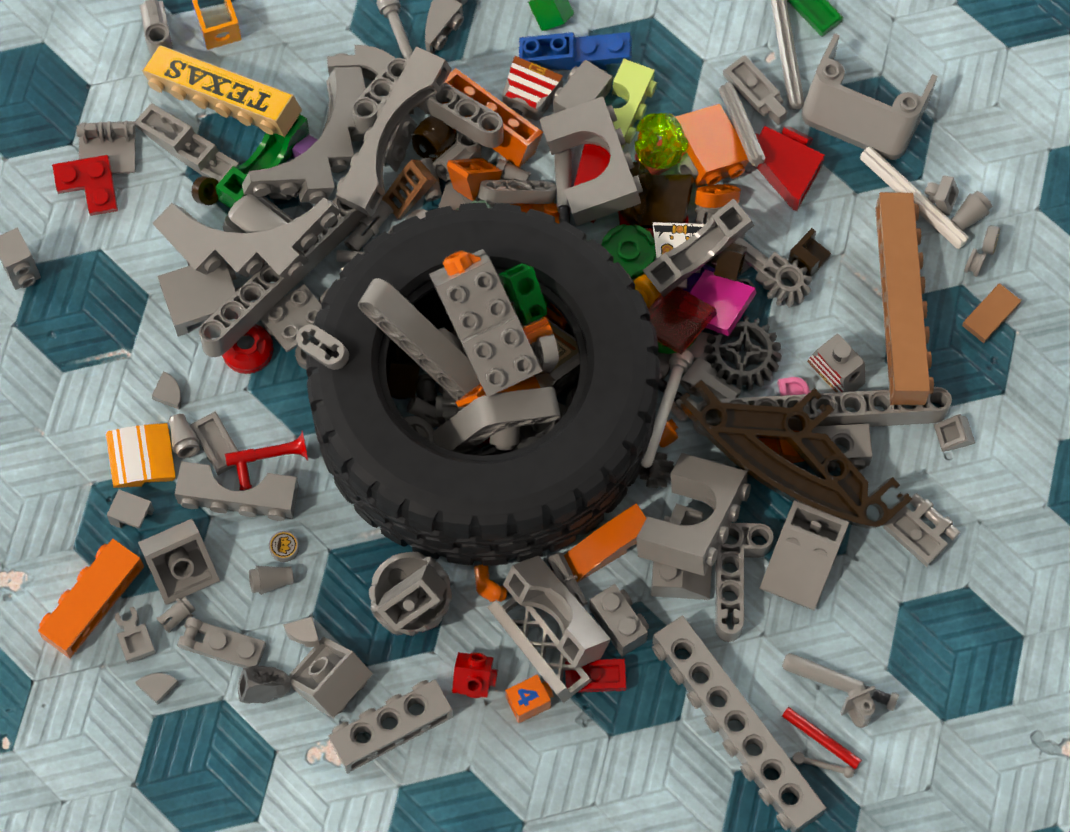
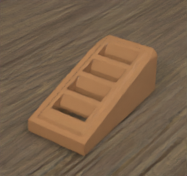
M411 159L382 197V200L393 209V214L397 219L401 220L437 182V179L421 160ZM414 175L420 180L418 183L412 178ZM408 182H409L410 185L414 188V189L412 190V192H411V190L406 186V184H407ZM401 189L408 196L406 200L399 192ZM394 196L402 204L400 208L393 202Z

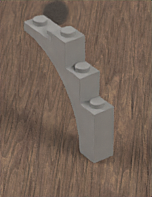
M335 67L327 80L329 97L328 115L320 138L306 152L287 163L268 169L249 171L242 183L244 195L265 196L269 193L291 195L298 192L300 202H311L312 204H317L324 197L326 199L330 197L335 188L331 172L338 173L347 170L354 155L351 141H362L365 135L356 129L352 111L354 102L366 89L361 67Z
M324 197L308 212L287 224L267 231L234 233L207 227L198 222L183 208L171 203L152 224L196 271L205 275L216 270L221 264V259L224 258L238 274L247 278L250 275L256 274L262 268L263 262L266 261L279 276L290 281L303 272L304 265L309 261L302 252L312 247L317 241V236L336 222L337 215L341 212V209Z

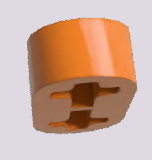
M729 184L698 187L695 204L706 208H720L732 199H735L739 204L741 189Z

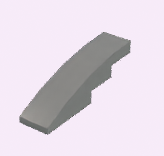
M152 103L134 122V125L154 142L202 176L215 178L220 182L232 166H240L238 162L219 152L215 144L196 134L190 125Z

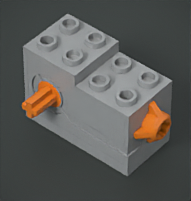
M484 249L473 254L459 251L446 257L443 262L444 267L430 273L429 276L486 396L489 397L542 372L530 344L536 342L538 337L553 334L547 318L545 317L522 328L494 266Z

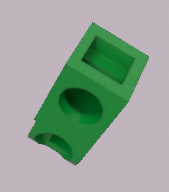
M519 264L499 274L501 283L506 286L510 300L513 303L514 312L522 325L526 326L547 315L546 305L532 266Z

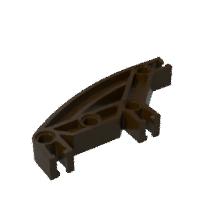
M700 380L690 391L694 393L697 390L707 403V406L701 412L687 400L691 396L688 392L676 401L705 436L742 470L747 471L754 479L792 502L794 500L819 511L846 520L851 525L871 529L884 525L912 500L908 493L902 495L901 492L896 496L899 501L890 508L881 500V496L892 487L897 489L900 486L894 477L887 479L868 496V481L827 434L811 432L812 429L834 411L830 404L826 406L822 404L819 407L822 413L813 420L803 411V407L810 400L815 398L819 400L822 397L816 388L808 392L793 407L787 408L721 403L706 384ZM708 411H714L719 415L720 421L717 426L707 423L705 416ZM790 417H796L801 421L802 428L800 432H794L790 429L788 425ZM758 438L786 440L817 476L786 460ZM830 461L837 462L840 466L841 471L837 477L832 476L828 472L827 466ZM870 505L875 506L879 510L877 521H872L867 516L866 511Z

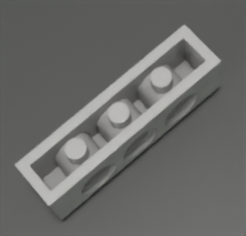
M436 679L428 682V680L421 681L413 686L412 692L404 696L397 694L389 698L385 702V706L377 710L375 708L368 709L359 715L360 719L351 724L344 722L332 730L333 733L328 735L329 740L346 773L453 718V710ZM414 704H420L425 708L420 715H412L408 710ZM387 718H394L398 721L397 726L390 730L383 728L382 723ZM367 732L371 735V739L367 743L360 744L355 741L357 734Z

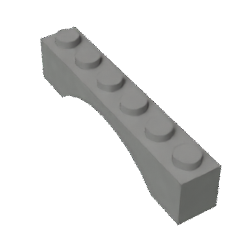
M416 47L413 53L407 56L403 72L392 83L391 94L386 103H382L379 107L377 119L373 127L366 131L363 139L364 143L360 151L353 155L346 177H342L337 185L336 196L343 204L368 216H373L385 194L383 162L392 134L412 109L425 100L439 94L452 70L445 59L419 47Z

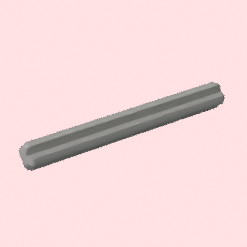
M771 0L789 108L792 110L801 109L804 105V96L787 0Z

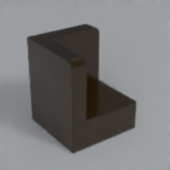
M813 228L790 250L788 259L791 265L795 260H798L797 267L799 269L807 267L808 270L805 275L810 277L821 268L831 255L826 248L815 240L816 231Z

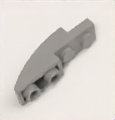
M432 0L425 29L426 51L434 54L436 50L440 51L444 47L448 39L447 36L451 31H456L461 26L464 20L462 5L468 0Z

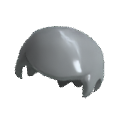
M404 552L393 555L385 560L373 575L372 586L369 588L371 610L378 622L395 635L406 634L414 636L419 632L428 631L442 621L443 616L449 609L452 598L450 578L441 565L431 556L426 557L419 552ZM429 563L447 584L443 594L444 600L436 608L428 609L422 613L413 624H407L395 632L377 611L381 598L385 592Z

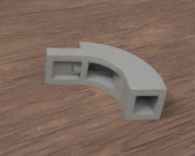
M355 45V55L339 53L334 56H327L328 72L330 76L335 67H361L363 78L373 81L383 68L396 58L376 47ZM414 109L409 114H414Z

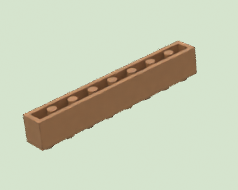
M880 192L875 210L890 405H925L929 394H933L934 379L929 377L928 369L931 368L932 355L931 351L926 349V344L929 343L930 331L929 326L924 325V319L927 318V302L922 301V294L925 292V277H920V269L923 268V253L918 252V245L921 243V229L916 228V221L919 219V205L914 204L913 193Z

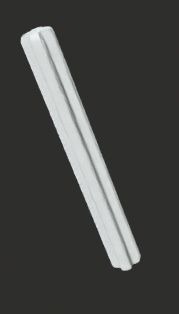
M867 147L861 153L860 159L896 193H913L914 204L919 205V214L952 245L960 249L966 244L969 238L968 235L875 149Z

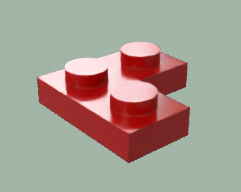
M108 155L52 164L58 194L85 189L90 216L118 211Z
M565 658V664L571 665ZM602 659L581 666L592 681L578 692L626 691L625 659ZM565 670L567 689L582 678L577 671Z

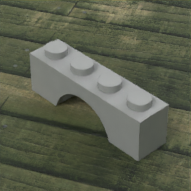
M732 199L714 213L707 223L692 237L673 250L662 254L642 271L664 297L750 230L754 224L737 201Z
M181 461L175 497L178 504L187 509H198L200 506L210 508L211 511L217 513H227V510L237 511L240 515L246 517H255L256 514L266 515L269 519L275 521H284L285 518L293 519L299 485L295 476L267 473L265 478L254 488L245 491H232L224 488L215 480L210 465Z
M539 556L512 565L503 586L520 606L537 607L556 619L562 630V638L557 649L573 668L576 669L601 659L611 638Z

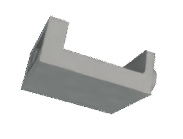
M224 258L221 259L220 266L207 275L196 271L190 265L157 276L177 336L188 334L187 326L206 321L240 289L234 288L232 280L237 279L235 271L229 264H226Z

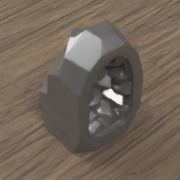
M255 665L242 669L238 682L239 700L247 704L267 703L273 699L285 696L290 691L291 682L284 671L274 667Z

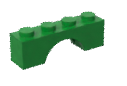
M299 114L285 137L275 133L273 135L265 133L253 155L242 165L232 166L216 185L219 201L231 209L235 202L246 196L243 193L242 183L249 171L268 169L284 164L293 154L292 148L310 134L307 118Z

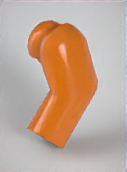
M483 564L474 566L478 594L490 602L496 600L504 601L508 594L507 589L503 585L499 586V584L490 580L488 566H483Z

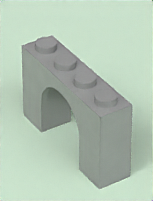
M603 96L539 119L551 155L583 144L601 146L611 155L606 170L600 176L564 190L576 226L641 204L638 193L643 192L640 180L638 175L634 177L631 175L630 169L634 168L632 158L629 152L623 153L621 145L626 144L621 128L615 130L613 122L617 121L613 106H606Z
M681 453L671 472L672 493L705 502L712 507L714 512L703 522L688 526L677 525L648 516L636 537L638 557L704 576L709 566L715 564L720 544H725L729 534V526L731 522L735 523L737 521L742 501L748 499L751 485L748 484L747 471Z

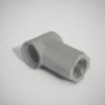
M146 0L145 3L140 5V11L149 53L153 55L159 45L172 49L173 45L163 1Z
M459 132L456 143L433 162V169L438 174V177L444 181L450 179L446 166L448 160L481 158V144Z
M700 358L695 360L680 381V384L686 391L697 397L701 396L696 390L692 393L690 389L700 380L706 384L718 399L738 398L741 394L740 389L732 384H727L723 378L719 379L716 376V369L711 368L710 363Z

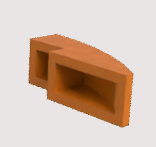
M637 503L602 525L564 555L573 575L578 576L577 583L627 553L628 548L637 543L636 537L647 519Z

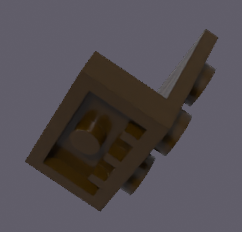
M633 162L634 168L630 169L632 177L638 175L643 192L638 193L641 204L620 211L625 220L631 226L635 224L643 228H653V222L685 223L694 183L693 176L651 175L641 162Z

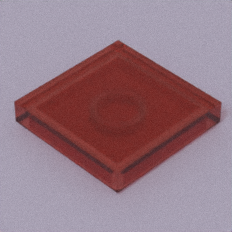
M678 286L666 296L660 295L648 308L651 315L650 322L655 328L657 341L681 355L717 314L715 307Z

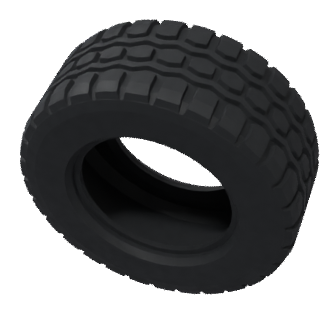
M486 203L460 204L458 210H453L451 206L425 212V218L419 219L417 216L404 220L393 226L392 233L383 232L363 248L364 254L357 253L340 272V280H335L321 303L322 310L317 313L313 325L339 340L347 348L349 359L342 368L330 369L307 354V390L320 451L329 473L334 476L335 485L346 501L354 504L355 511L372 527H381V534L391 541L404 547L408 544L411 545L413 552H419L426 557L431 556L434 559H438L440 556L447 557V562L462 565H473L474 561H481L483 566L508 564L510 559L522 562L536 556L541 557L543 556V551L548 549L551 552L559 550L574 542L577 534L585 535L604 520V513L612 512L627 494V487L634 484L642 468L641 462L653 433L660 378V360L657 357L659 348L655 328L650 322L651 315L642 295L635 290V283L618 262L613 263L614 257L594 239L586 240L584 232L565 221L556 223L554 216L533 209H529L527 213L521 212V206L495 203L493 208H487ZM484 249L498 277L500 273L519 264L532 266L542 296L549 300L568 322L564 331L576 339L579 350L580 375L575 381L577 390L566 413L540 439L528 446L504 454L490 456L466 455L444 449L428 441L407 423L391 397L386 377L391 338L358 307L360 299L373 279H382L392 285L427 320L439 329L452 322L429 274L443 268V262L446 257L459 251L473 254ZM310 337L311 342L318 346L320 342L315 337ZM329 348L325 351L330 357L337 358L339 356L337 351L333 352Z

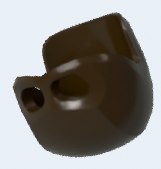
M434 116L426 117L413 132V149L423 159L432 158L429 155L437 156L432 158L434 162L456 143L457 131ZM419 144L423 146L426 152L421 151Z

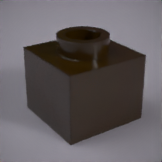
M732 243L712 259V265L716 266L714 275L736 281L742 272L747 247Z

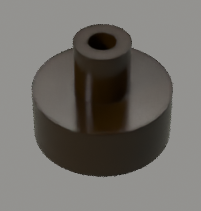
M207 176L197 178L191 190L193 199L203 205L215 204L218 201L216 185L219 182L215 178Z

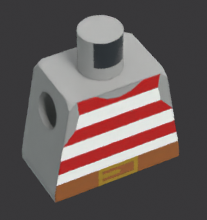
M515 56L503 91V103L523 118L528 117L538 121L553 103L552 97L557 88L563 87V76Z
M836 334L819 347L807 361L836 393L855 392L865 384V362L839 334Z

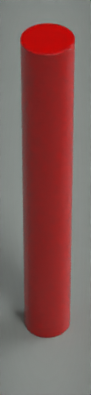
M790 707L785 710L782 715L784 719L856 770L862 759Z

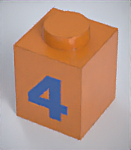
M538 674L505 690V698L518 723L550 709V698L554 697L549 684L546 681L541 682Z

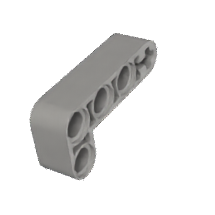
M731 523L728 535L735 537L737 543L732 545L720 544L716 559L715 629L716 634L723 641L732 642L741 635L744 624V557L759 558L769 553L774 536L770 527L765 524ZM761 536L765 538L767 543L756 545L753 543L752 538ZM730 563L736 566L737 571L727 573L723 570L722 566ZM730 591L736 594L737 599L731 602L726 601L722 594ZM728 613H732V626L734 627L731 630L728 629L726 624Z

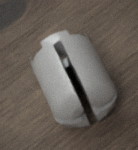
M248 194L233 204L228 212V216L225 217L223 231L234 233L267 231L293 221V219L266 197Z

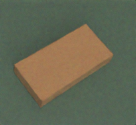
M999 283L966 318L962 326L985 343L1020 305L1021 300Z

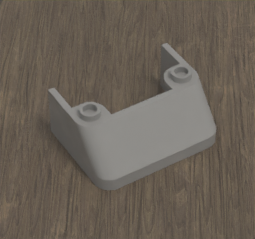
M834 33L818 65L802 108L803 121L812 128L864 150L867 147H872L883 158L888 160L901 158L932 97L937 76L932 74L922 97L914 93L905 92L896 97L892 106L841 85L845 71L839 62L833 60L840 36Z

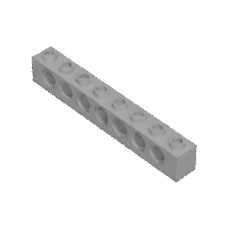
M680 616L655 633L652 642L654 644L652 646L654 654L660 661L665 660L671 668L669 673L678 685L683 684L689 692L687 697L690 703L696 709L700 707L707 716L704 718L707 726L713 733L718 731L724 739L722 742L723 747L731 757L736 756L741 762L740 769L747 780L750 782L754 780L760 788L758 794L767 806L772 804L778 813L776 818L780 825L786 831L790 829L791 832H799L821 817L826 810L824 804L684 616ZM678 649H685L691 656L688 659L681 660L675 656L674 652ZM698 672L704 673L708 681L702 684L697 683L693 680L692 675ZM714 696H719L725 700L726 704L720 708L714 707L710 703V699ZM737 720L742 723L744 728L739 732H735L729 729L727 723ZM749 744H755L760 747L762 753L758 756H751L746 752L745 747ZM768 768L775 769L779 773V778L777 780H768L764 776L763 771ZM784 793H792L796 796L798 802L794 805H788L783 802L781 796Z

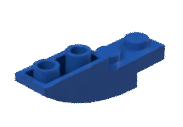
M570 32L519 37V57L552 70H572L575 66L579 67L584 60L589 61L601 70L607 69V64L622 63L623 59L632 61V36L630 32L575 37L574 33Z

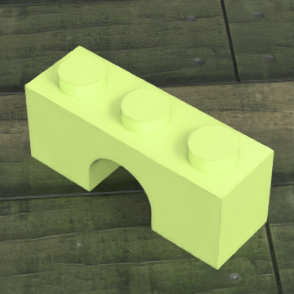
M623 59L614 78L612 93L623 98L627 104L621 108H613L617 118L613 125L615 130L621 128L625 143L631 144L636 132V128H634L636 120H642L647 107L644 104L647 96H653L657 82L654 81L655 70L627 59Z

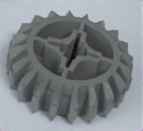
M747 315L744 316L743 322L738 321L729 336L716 331H712L713 335L707 336L706 341L710 344L704 346V353H709V355L704 360L711 364V368L716 369V376L719 379H725L729 385L735 384L740 390L742 385H746L748 391H752L753 383L761 388L764 386V379L767 381L772 380V372L778 371L779 365L777 362L781 361L782 355L778 352L781 349V344L775 342L777 338L776 332L768 334L770 328L768 324L759 327V318L754 320V323H750ZM740 336L738 341L734 343L727 342V345H722L728 339ZM749 338L754 339L761 346L754 345ZM742 344H744V352H746L743 363H741V356L739 355ZM722 358H724L725 361L733 363L736 367V370L729 367L722 360ZM758 362H763L756 369L745 371L749 365H758Z

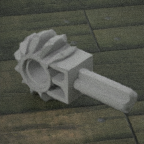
M741 237L733 242L747 247L744 261L758 271L755 280L763 286V289L770 290L767 295L768 299L777 298V306L785 301L790 308L793 306L794 301L801 304L804 296L809 295L811 289L808 285H810L812 278L805 275L808 270L807 267L800 269L797 267L798 260H795L790 265L786 258H782L776 252L770 258L766 257ZM788 279L794 286H785L781 280Z

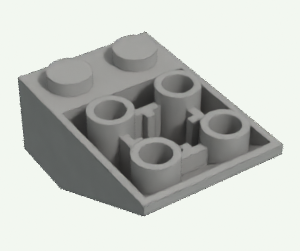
M794 500L759 589L814 611L846 534L849 522Z

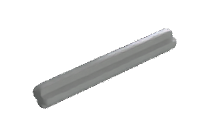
M726 82L725 85L720 86L719 92L749 162H751L752 166L757 167L765 162L764 153L736 88L731 82Z

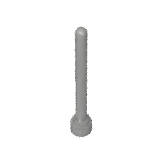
M377 0L376 3L380 14L389 19L402 56L406 59L413 51L398 15L401 7L399 0Z

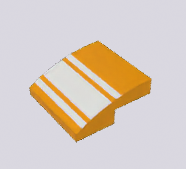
M168 423L139 425L107 431L106 439L113 488L142 487L144 482H168L175 479Z

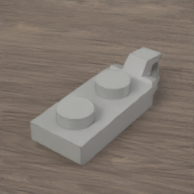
M745 55L723 70V76L733 84L736 90L763 117L768 114L777 125L787 119L788 111L781 105L783 99L780 97V91Z

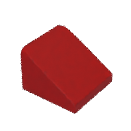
M789 126L784 127L781 133L808 147L813 141L812 137Z

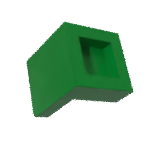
M530 0L528 2L542 31L565 24L574 14L569 0Z

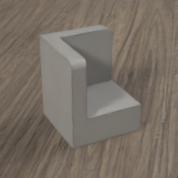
M118 490L107 513L110 524L122 528L123 524L140 528L146 515L153 514L154 508L151 501Z

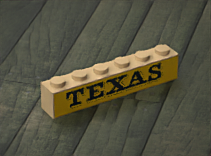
M159 45L142 70L148 79V85L155 91H166L178 100L183 101L186 99L192 101L196 106L202 109H213L219 115L226 118L228 116L234 117L246 126H251L252 124L260 127L261 130L270 135L275 133L285 137L302 111L293 94Z

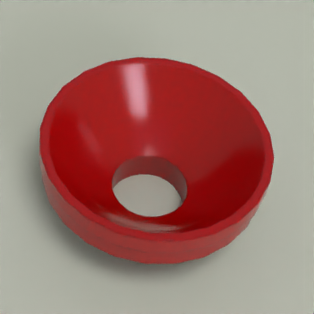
M257 324L243 335L254 339V344L251 348L241 349L238 347L237 341L222 355L227 366L235 372L241 374L256 373L265 368L271 361L274 350L273 341L269 333Z

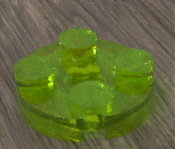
M671 113L648 114L637 125L636 132H639L638 141H634L635 151L640 161L647 167L655 169L671 168L680 160L682 153L688 148V140L684 137L683 128ZM658 135L662 137V146L657 145L659 141Z

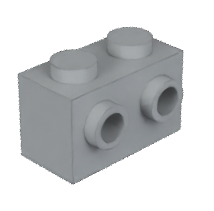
M427 563L385 592L377 611L396 632L407 624H413L428 609L436 608L444 600L443 594L447 584L432 566Z
M613 584L590 599L589 609L605 633L611 638V642L621 657L647 642V629H649L645 618L640 613L636 615L631 608L633 603L624 589L620 591L616 584Z

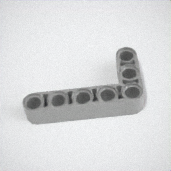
M396 58L391 60L354 102L352 111L355 127L359 132L365 134L370 127H373L377 119L379 107L382 103H386L391 94L392 83L396 78H399L397 76H400L404 70L405 59ZM444 83L439 94L417 106L484 147H498L504 140L501 116L447 83Z
M544 387L496 393L489 397L486 395L478 397L432 433L434 444L463 454L467 451H472L500 429L555 421L561 418L555 388Z

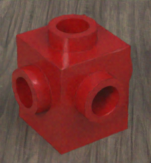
M458 652L454 667L452 693L464 694L471 698H487L490 687H496L498 669H493L494 657L485 656L482 653L468 654Z

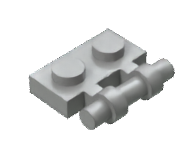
M916 493L910 501L916 508L915 511L912 512L904 506L884 524L883 529L928 567L948 545L940 536L945 533L951 540H954L960 534V531L952 525L954 522L948 516L944 518L933 508L934 504L928 499L924 500ZM922 517H927L936 527L932 530L921 520Z

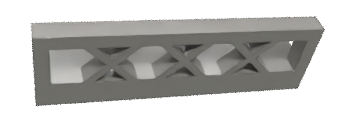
M514 597L502 606L497 600L494 601L487 608L563 703L592 681L581 667L574 669L572 665L565 664V657L562 653L560 654L559 664L546 663V648L557 649L560 640L532 606H524L526 608L524 620H512L507 613L519 604ZM532 615L536 621H530V616ZM518 626H523V632L519 629ZM529 626L541 627L543 629L542 642H534L527 639ZM548 636L553 641V643L547 642ZM534 647H541L540 654ZM552 669H558V675ZM564 670L577 671L582 677L568 689L562 683Z

